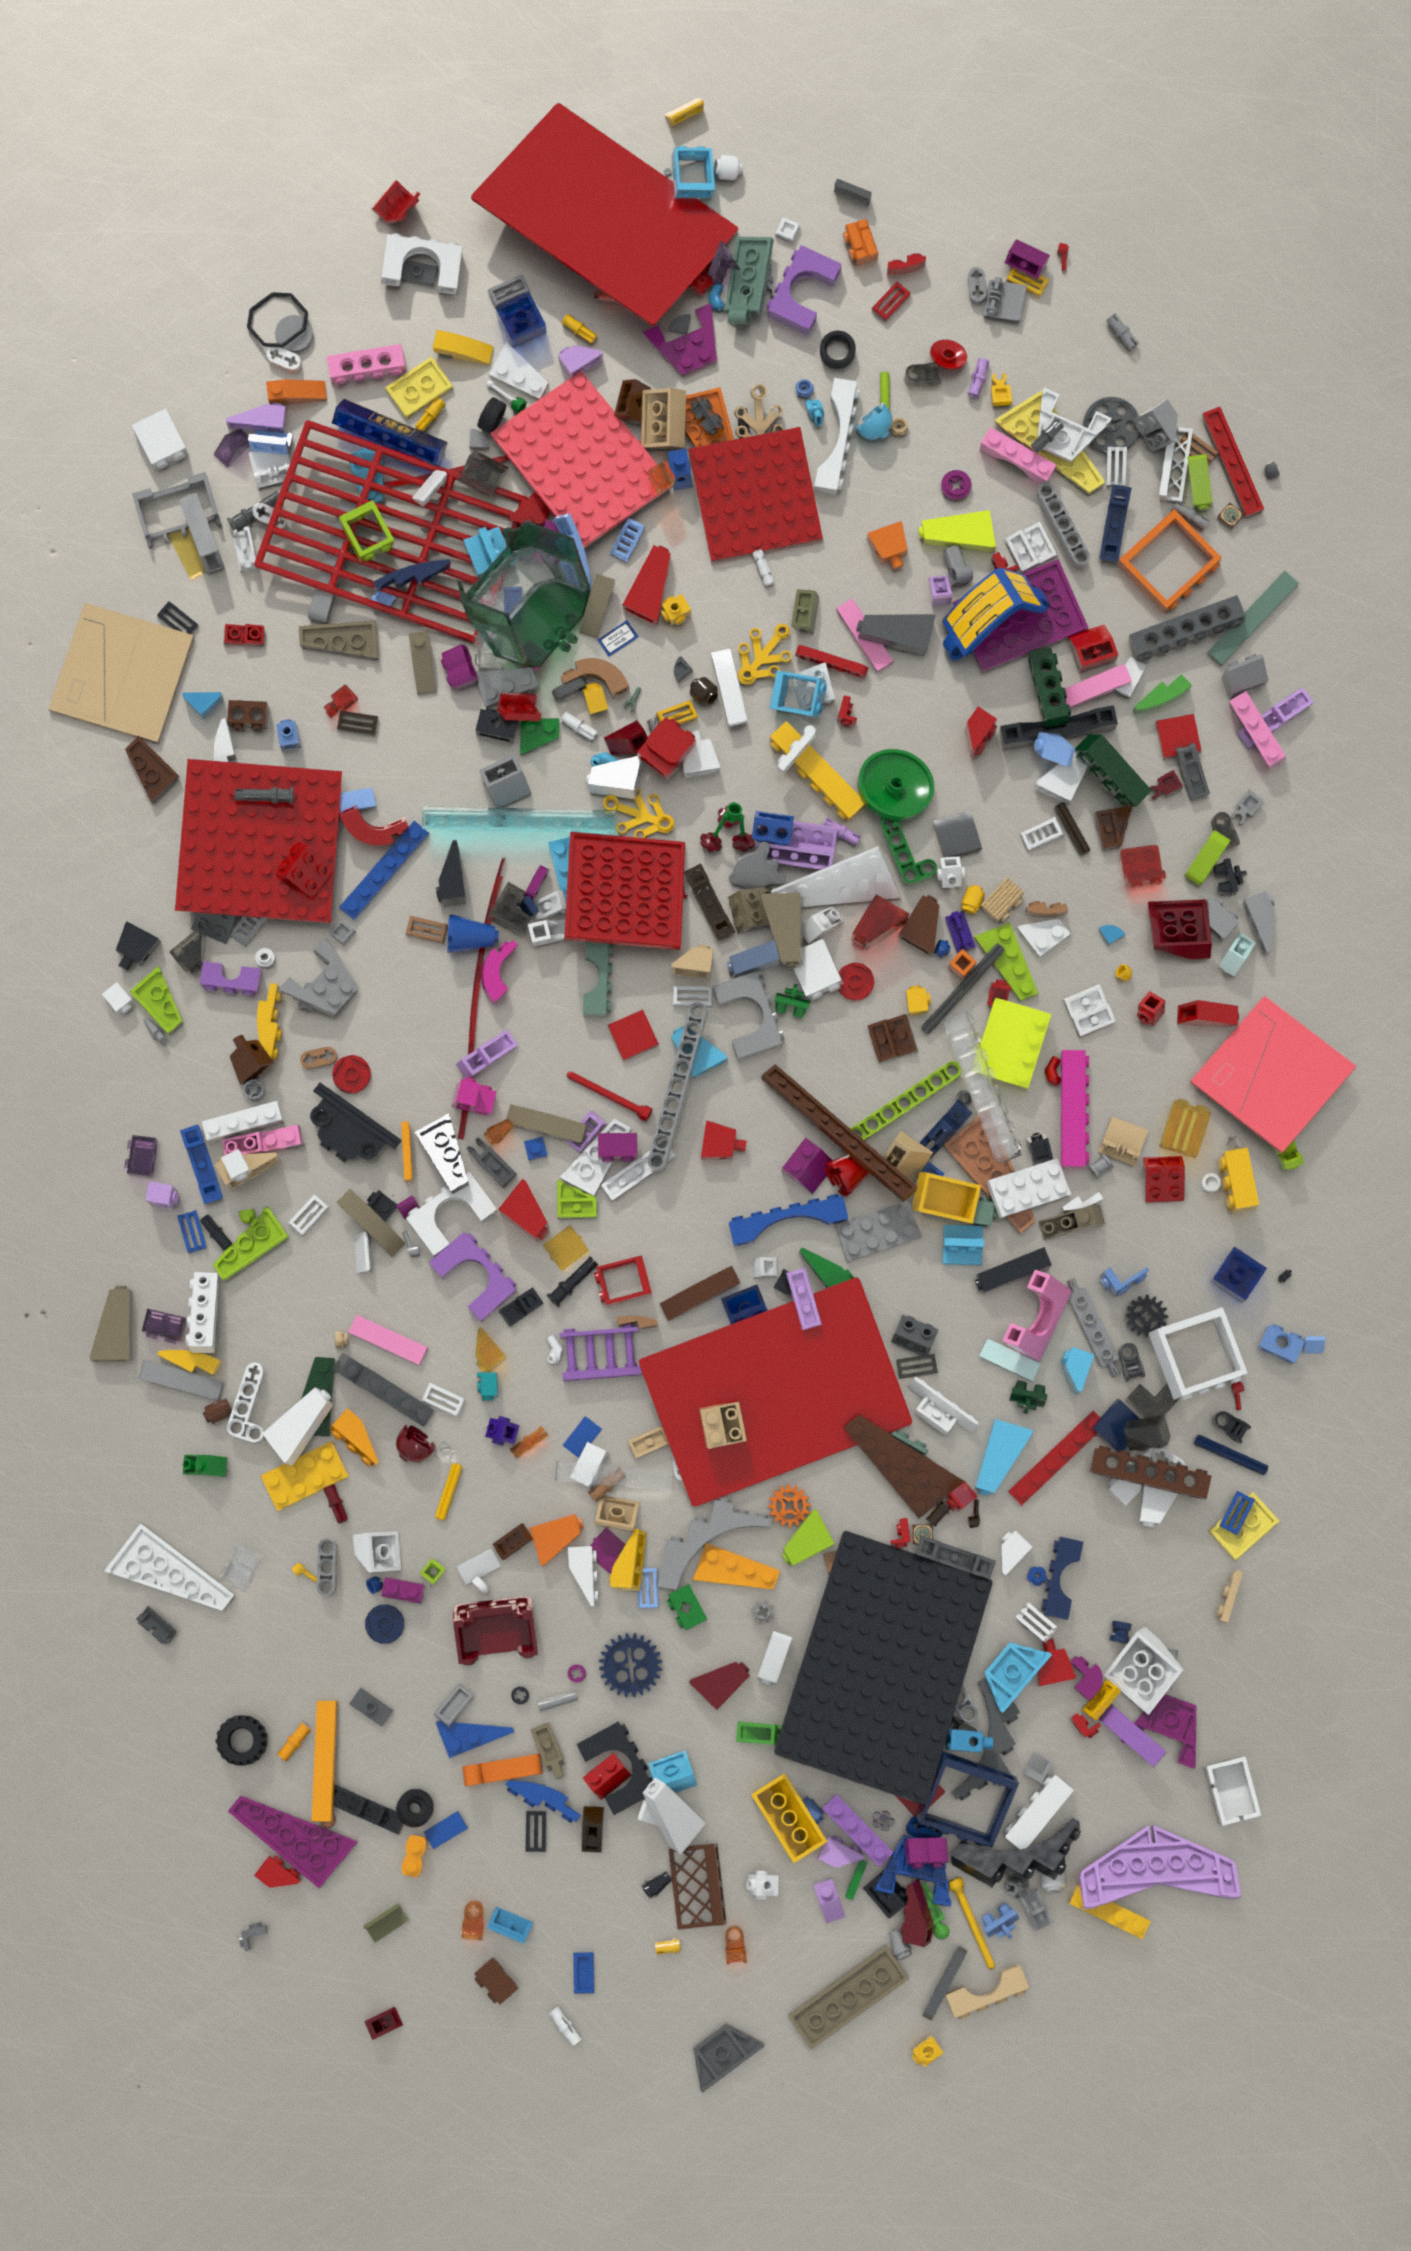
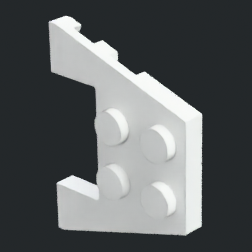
M1044 388L1038 436L1054 419L1060 421L1055 428L1061 423L1064 428L1042 450L1071 463L1103 431L1112 418L1096 411L1089 427L1081 426L1052 412L1060 394Z

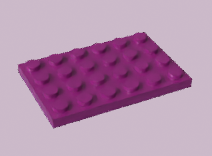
M1059 559L1023 573L1033 587L1043 591L1050 602V607L1044 613L1019 609L993 630L973 650L982 672L1027 655L1029 651L1042 649L1071 635L1088 630L1089 627ZM959 600L954 601V602H953V606H955V604H956Z

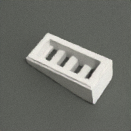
M1057 817L1021 833L1028 851L1065 835ZM1052 824L1054 825L1055 830L1057 832L1055 834H1053V831L1050 827V825ZM1046 827L1050 835L1049 837H1046L1043 828ZM1039 830L1043 840L1039 841L1035 831ZM1028 834H1032L1035 840L1034 844L1031 843Z

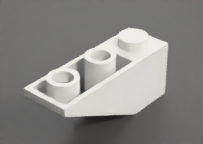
M1151 1447L1148 1450L1143 1448L1136 1457L1138 1455L1151 1457L1153 1449ZM1129 1462L1126 1465L1127 1471L1134 1473L1136 1465ZM1114 1478L1108 1483L1111 1486L1108 1491L1123 1506H1126L1140 1492L1142 1487L1139 1484Z
M592 1546L568 1547L569 1568L591 1607H595V1602H598V1590H594V1582H598L597 1570H593V1563L597 1562L596 1550L592 1551Z

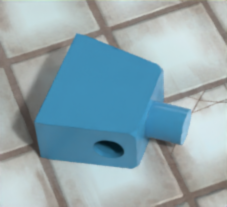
M950 1729L946 1738L945 1750L980 1753L982 1749L992 1750L993 1737H983V1732ZM970 1738H973L974 1740L973 1745L969 1744Z

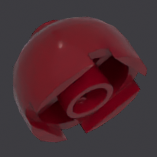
M404 1425L395 1443L397 1451L400 1453L399 1457L405 1462L410 1461L413 1463L427 1460L436 1447L433 1441L429 1443L426 1440L428 1436L412 1425L407 1428V1425Z

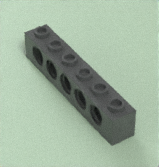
M1238 595L1129 634V642L1136 660L1142 659V661L1152 658L1154 654H1165L1173 647H1184L1192 640L1200 641L1209 634L1223 632L1225 628L1231 626L1232 628L1238 627L1243 624L1246 615ZM1225 613L1229 617L1227 619H1221L1219 615ZM1208 620L1211 624L1203 626L1201 621ZM1188 626L1191 627L1193 631L1190 633H1186L1183 631V628ZM1167 633H1172L1175 637L1173 639H1167L1165 635ZM1148 640H1155L1157 644L1149 646L1146 642Z

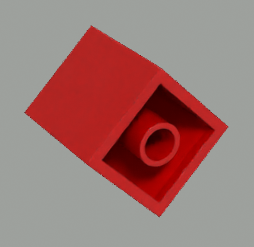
M522 1178L498 1210L503 1217L534 1241L538 1242L540 1239L543 1241L549 1233V1225L526 1180Z

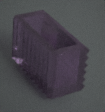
M132 1135V1140H128L127 1151H130L129 1159L126 1158L124 1170H127L128 1175L152 1178L158 1142L156 1138Z
M147 1308L142 1332L146 1333L145 1337L157 1340L159 1336L165 1338V1342L176 1344V1341L182 1342L187 1318Z

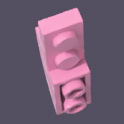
M293 1125L266 1132H255L222 1139L225 1156L238 1149L242 1154L270 1153L286 1150L289 1147L303 1145L300 1125Z

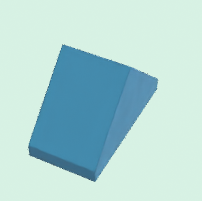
M221 692L182 693L185 702L203 719L223 701Z

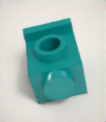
M477 1372V1377L481 1378V1381L477 1382L478 1393H481L482 1401H494V1397H498V1373Z

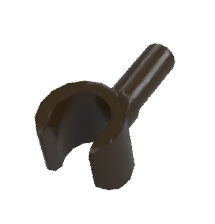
M978 1499L974 1500V1516L968 1517L970 1528L978 1527L980 1524Z

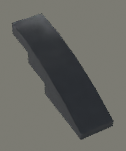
M334 1784L335 1807L395 1834H400L404 1824L399 1820L395 1810Z

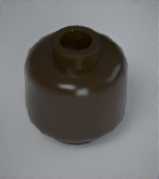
M707 677L696 678L691 682L690 696L700 705H711L717 699L718 688Z

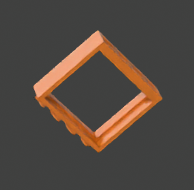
M1174 509L1119 559L1117 565L1166 613L1169 609L1171 611L1175 609L1182 597L1186 599L1193 592L1192 588L1196 584L1200 586L1207 579L1206 575L1210 571L1214 573L1221 566L1219 563L1222 557ZM1176 523L1211 560L1166 600L1131 562L1172 524Z

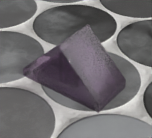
M241 428L226 434L214 452V456L228 468L250 447L249 436Z

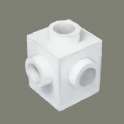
M960 857L940 858V869H937V879L941 880L942 888L962 886V879H965V869L961 867Z
M758 1870L756 1874H748L746 1882L748 1895H755V1899L767 1900V1896H778L779 1875H768V1871Z

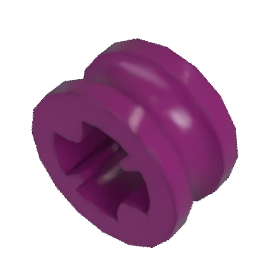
M573 1665L568 1669V1677L572 1682H581L586 1677V1670L581 1665ZM580 1668L582 1676L574 1679L572 1677L574 1674H571L572 1670Z

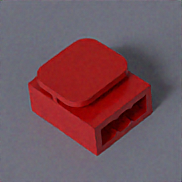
M665 717L638 750L637 757L668 780L696 746L695 735L688 730L684 731L681 729L680 724L673 718L668 719Z

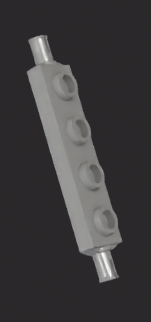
M1075 1278L1067 1281L1072 1290L1069 1300L1101 1367H1108L1112 1377H1115L1116 1374L1119 1375L1120 1372L1115 1363L1120 1358L1087 1289L1079 1288Z

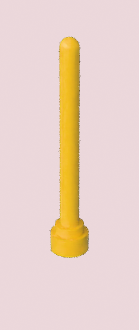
M961 1876L948 1881L949 1890L956 1893L987 1967L994 1969L995 1963L963 1892V1879Z

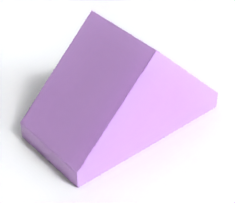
M948 575L929 577L932 606L951 605L952 591Z

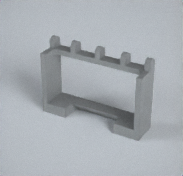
M205 472L187 477V483L152 493L149 488L132 493L149 547L153 546L151 540L164 537L166 543L169 542L167 535L182 531L183 537H186V530L190 528L188 523L149 534L140 505L206 486L214 512L212 516L206 517L208 523L216 521L218 527L222 526Z

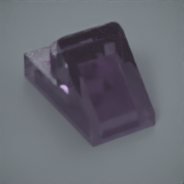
M720 241L708 275L715 284L722 285L723 279L727 275V269L740 270V267L726 244Z

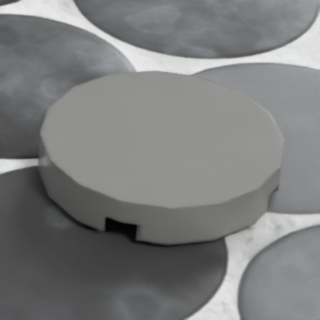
M289 315L281 319L275 329L277 343H284L300 331L303 326L304 317ZM307 321L306 330L282 348L295 353L307 349L313 337L310 323Z

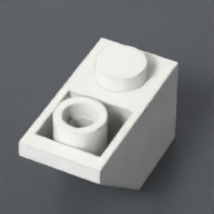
M831 906L812 915L803 923V937L810 944L825 936L844 921L834 907Z

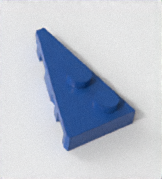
M442 1721L436 1722L449 1758L514 1733L512 1727L455 1722L448 1727Z

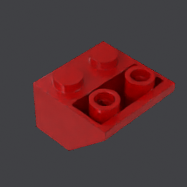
M1105 624L1068 637L1080 672L1117 660L1118 652L1113 637Z
M979 706L967 721L965 728L969 754L972 759H974L976 754L978 756L981 755L986 747V740L992 739L998 727L996 725L997 718Z

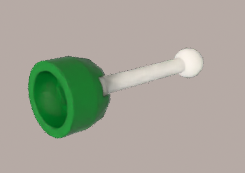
M489 380L487 382L488 388H493L511 401V408L517 414L525 409L527 401L523 398L515 397L513 399L495 386L493 381Z

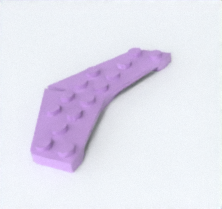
M1148 1825L1083 1869L1079 1875L1083 1909H1094L1158 1884L1227 1899H1238L1241 1897L1237 1868L1233 1860L1155 1825L1151 1827L1154 1843H1152L1150 1827Z

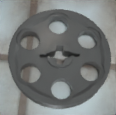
M1105 397L1095 401L1085 414L1083 426L1088 428L1087 422L1093 419L1096 411L1099 412L1097 409L1099 405L1107 406L1108 412L1104 413V415L1112 418L1111 423L1116 425L1114 429L1112 427H1105L1097 436L1105 437L1107 440L1106 444H1098L1095 438L1090 445L1106 454L1107 447H1127L1129 449L1135 443L1139 431L1137 428L1129 431L1126 429L1125 424L1133 422V419L1139 416L1136 409L1128 401L1118 397ZM1124 406L1127 412L1121 415L1117 412L1116 408ZM1122 437L1125 439L1126 444L1118 446L1115 443V439Z

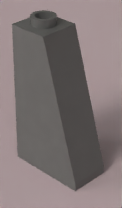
M865 615L862 621H858L856 631L859 632V639L924 656L928 649L936 615Z

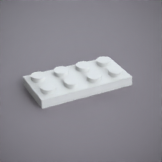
M1058 1158L986 1182L999 1218L1071 1195Z

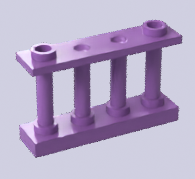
M634 1324L622 1325V1328L579 1332H575V1329H564V1333H559L560 1339L566 1338L568 1368L566 1372H562L563 1382L642 1376L641 1368L637 1366L634 1359L633 1333H639L638 1327H634ZM625 1334L627 1364L622 1368H617V1365H615L613 1335ZM605 1335L607 1365L605 1366L606 1369H598V1366L595 1365L593 1336ZM586 1337L588 1367L583 1371H578V1368H576L574 1338Z

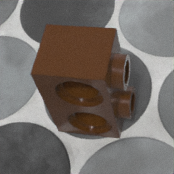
M228 701L227 723L229 727H232L234 730L251 728L253 731L268 729L269 705L267 702ZM237 712L243 713L241 719H234V715ZM256 713L262 714L260 720H254L253 716Z

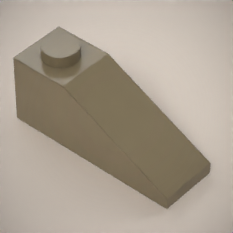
M428 631L409 633L417 695L435 693L436 686Z

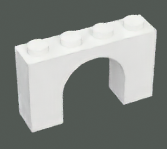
M397 233L387 234L381 284L400 287L402 266L405 260L415 254H425L433 258L439 267L437 292L456 295L462 246L455 242L441 243L436 239L428 241L416 236L408 238L402 237V235Z
M470 1172L466 1174L469 1182L467 1187L452 1194L447 1185L439 1190L440 1194L436 1197L430 1196L424 1201L425 1205L419 1209L416 1207L408 1213L409 1216L406 1219L434 1257L449 1245V1242L436 1225L437 1211L444 1203L451 1200H460L467 1203L482 1223L498 1212Z

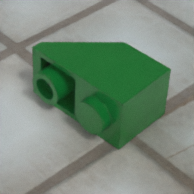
M184 1455L183 1474L225 1477L227 1457Z

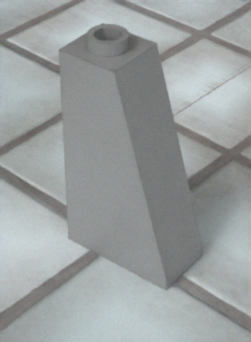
M197 493L185 495L179 499L206 573L224 568L225 566Z

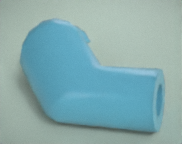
M602 752L594 755L590 762L594 767L619 760L607 752Z

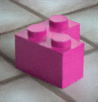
M465 1077V1079H461L456 1084L451 1107L489 1117L492 1113L496 1091H493L490 1086L481 1085L480 1087V1084L476 1083L475 1079Z

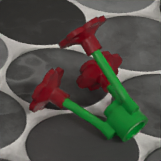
M735 802L718 810L719 817L717 821L719 825L715 832L701 834L700 836L702 847L707 848L710 852L720 851L722 849V840L718 837V834L723 825L725 828L730 829L740 823V833L733 836L732 847L745 852L748 848L755 846V839H752V835H748L744 830L745 816L742 814V807Z

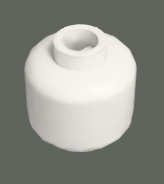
M721 155L714 162V174H717V177L721 180L734 181L737 179L738 174H742L743 165L739 162L737 156Z
M1066 1871L1062 1875H1058L1055 1880L1040 1872L1042 1889L1050 1894L1062 1892V1889L1067 1885Z

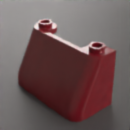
M520 1596L462 1603L453 1608V1626L459 1664L472 1665L478 1660L479 1655L518 1651V1654L524 1658L538 1655L531 1597Z

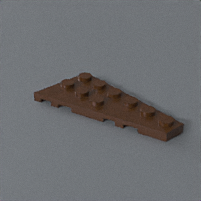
M860 1414L844 1426L846 1431L918 1518H921L948 1496L949 1493L965 1482L962 1478L935 1463Z

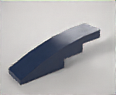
M449 559L410 565L373 581V587L379 592L394 583L396 588L399 589L413 580L419 586L450 568L451 562Z

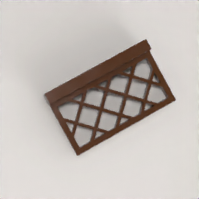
M718 1843L688 1846L683 1851L687 1858L682 1865L675 1861L674 1852L676 1851L670 1848L669 1858L677 1929L727 1924ZM704 1849L705 1858L699 1863L692 1855L696 1850ZM689 1859L698 1865L693 1874H690L683 1868ZM700 1868L707 1872V1879L704 1883H701L694 1877ZM681 1870L690 1877L684 1885L677 1881V1875ZM692 1879L701 1886L695 1894L685 1888ZM703 1888L709 1892L710 1896L706 1903H703L696 1897ZM683 1890L692 1897L686 1906L679 1901V1895ZM694 1899L703 1906L697 1915L688 1908ZM705 1908L711 1912L712 1922H704L699 1918ZM685 1911L695 1917L690 1924L682 1925L681 1916Z

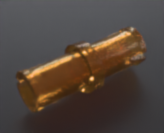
M540 1426L530 1435H525L523 1440L510 1448L512 1454L514 1453L517 1459L530 1448L534 1449L537 1443L549 1435Z

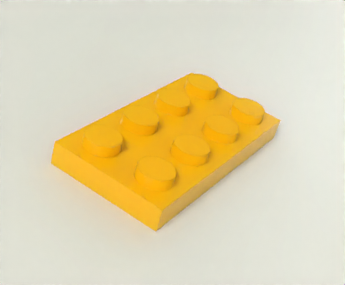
M332 1441L298 1457L292 1466L285 1463L261 1475L277 1511L349 1477Z

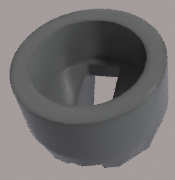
M1275 461L1269 462L1265 466V474L1268 477L1280 475Z
M962 1090L957 1094L956 1100H960L965 1106H969L972 1103L973 1098L968 1091ZM963 1093H964L965 1099H966V1101H967V1102H964V1103H963V1100H962V1097H961V1094H963Z

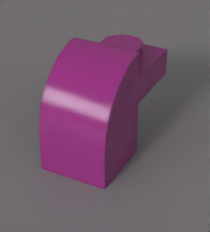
M1074 1656L1070 1663L1084 1676L1073 1688L1087 1701H1090L1101 1688L1103 1681L1101 1669L1097 1664L1089 1668V1663L1082 1656L1079 1658Z

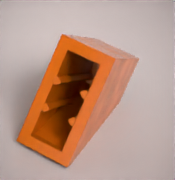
M576 1514L530 1527L541 1566L547 1565L581 1535L580 1529H584L581 1517L577 1518Z

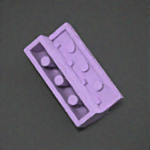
M793 821L790 844L777 845L775 842L767 841L770 845L767 858H776L779 864L814 869L829 867L833 865L838 827ZM760 825V830L765 831L768 829L765 825ZM784 828L777 829L780 833L787 832Z

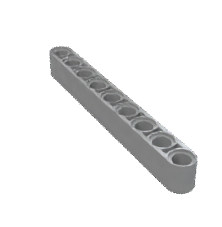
M695 1002L689 1008L649 1153L648 1165L657 1172L663 1171L668 1163L708 1017V1010L701 1002ZM701 1007L704 1010L703 1014L699 1017L694 1016V1010ZM697 1026L698 1033L690 1035L688 1033L690 1027ZM686 1045L693 1046V1051L690 1054L683 1052ZM680 1064H688L686 1072L680 1073L678 1071ZM677 1082L683 1083V1088L679 1092L673 1090V1086ZM671 1101H677V1109L669 1110L668 1104ZM665 1120H672L673 1125L670 1129L663 1128ZM662 1138L668 1141L665 1148L658 1147V1141ZM656 1157L662 1158V1164L659 1167L653 1166V1160Z

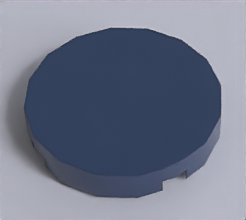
M389 1604L374 1607L365 1619V1629L368 1636L380 1644H389L396 1641L402 1635L405 1628L402 1613L396 1607Z

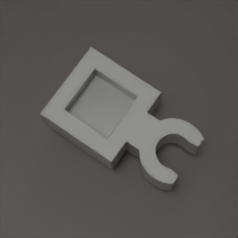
M1248 790L1237 803L1241 809L1234 811L1231 818L1234 819L1236 815H1241L1242 820L1239 824L1243 825L1246 821V815L1249 814L1253 817L1264 801L1251 790Z

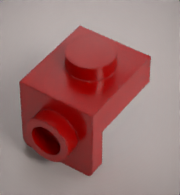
M996 979V982H991L987 1005L993 1006L995 998L1008 1001L1009 991L1011 990V986L1007 985L1008 981Z

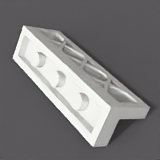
M1178 423L1175 441L1166 446L1159 501L1176 502L1178 500L1181 503L1183 501L1188 468L1187 457H1189L1193 429L1178 427ZM1177 432H1187L1188 440L1180 444L1177 440ZM1181 449L1185 454V458L1177 462L1174 454ZM1178 467L1182 472V476L1175 481L1171 476V472ZM1176 486L1180 491L1179 497L1168 496L1169 490Z

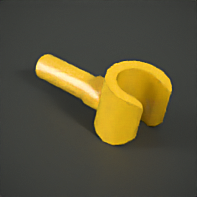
M297 1563L292 1567V1571L297 1576L303 1573L315 1583L317 1582V1578L309 1573L301 1563Z

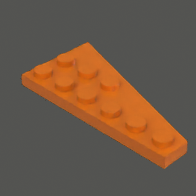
M721 387L686 395L685 433L694 447L734 440ZM697 396L704 399L707 398L713 406L711 409L722 418V425L725 429L717 428L718 432L713 436L706 432L701 424L706 419L705 416L698 420L691 410V403L694 401L699 402L696 398Z

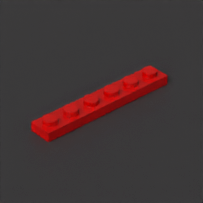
M1221 407L1204 412L1202 417L1245 517L1263 511V504Z
M1093 1410L1008 1491L1021 1506L1098 1434L1092 1428L1100 1419L1097 1413Z

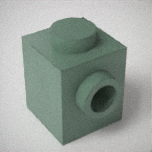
M979 1197L974 1221L971 1225L990 1228L992 1219L996 1220L997 1210L994 1208V1202H991V1199Z

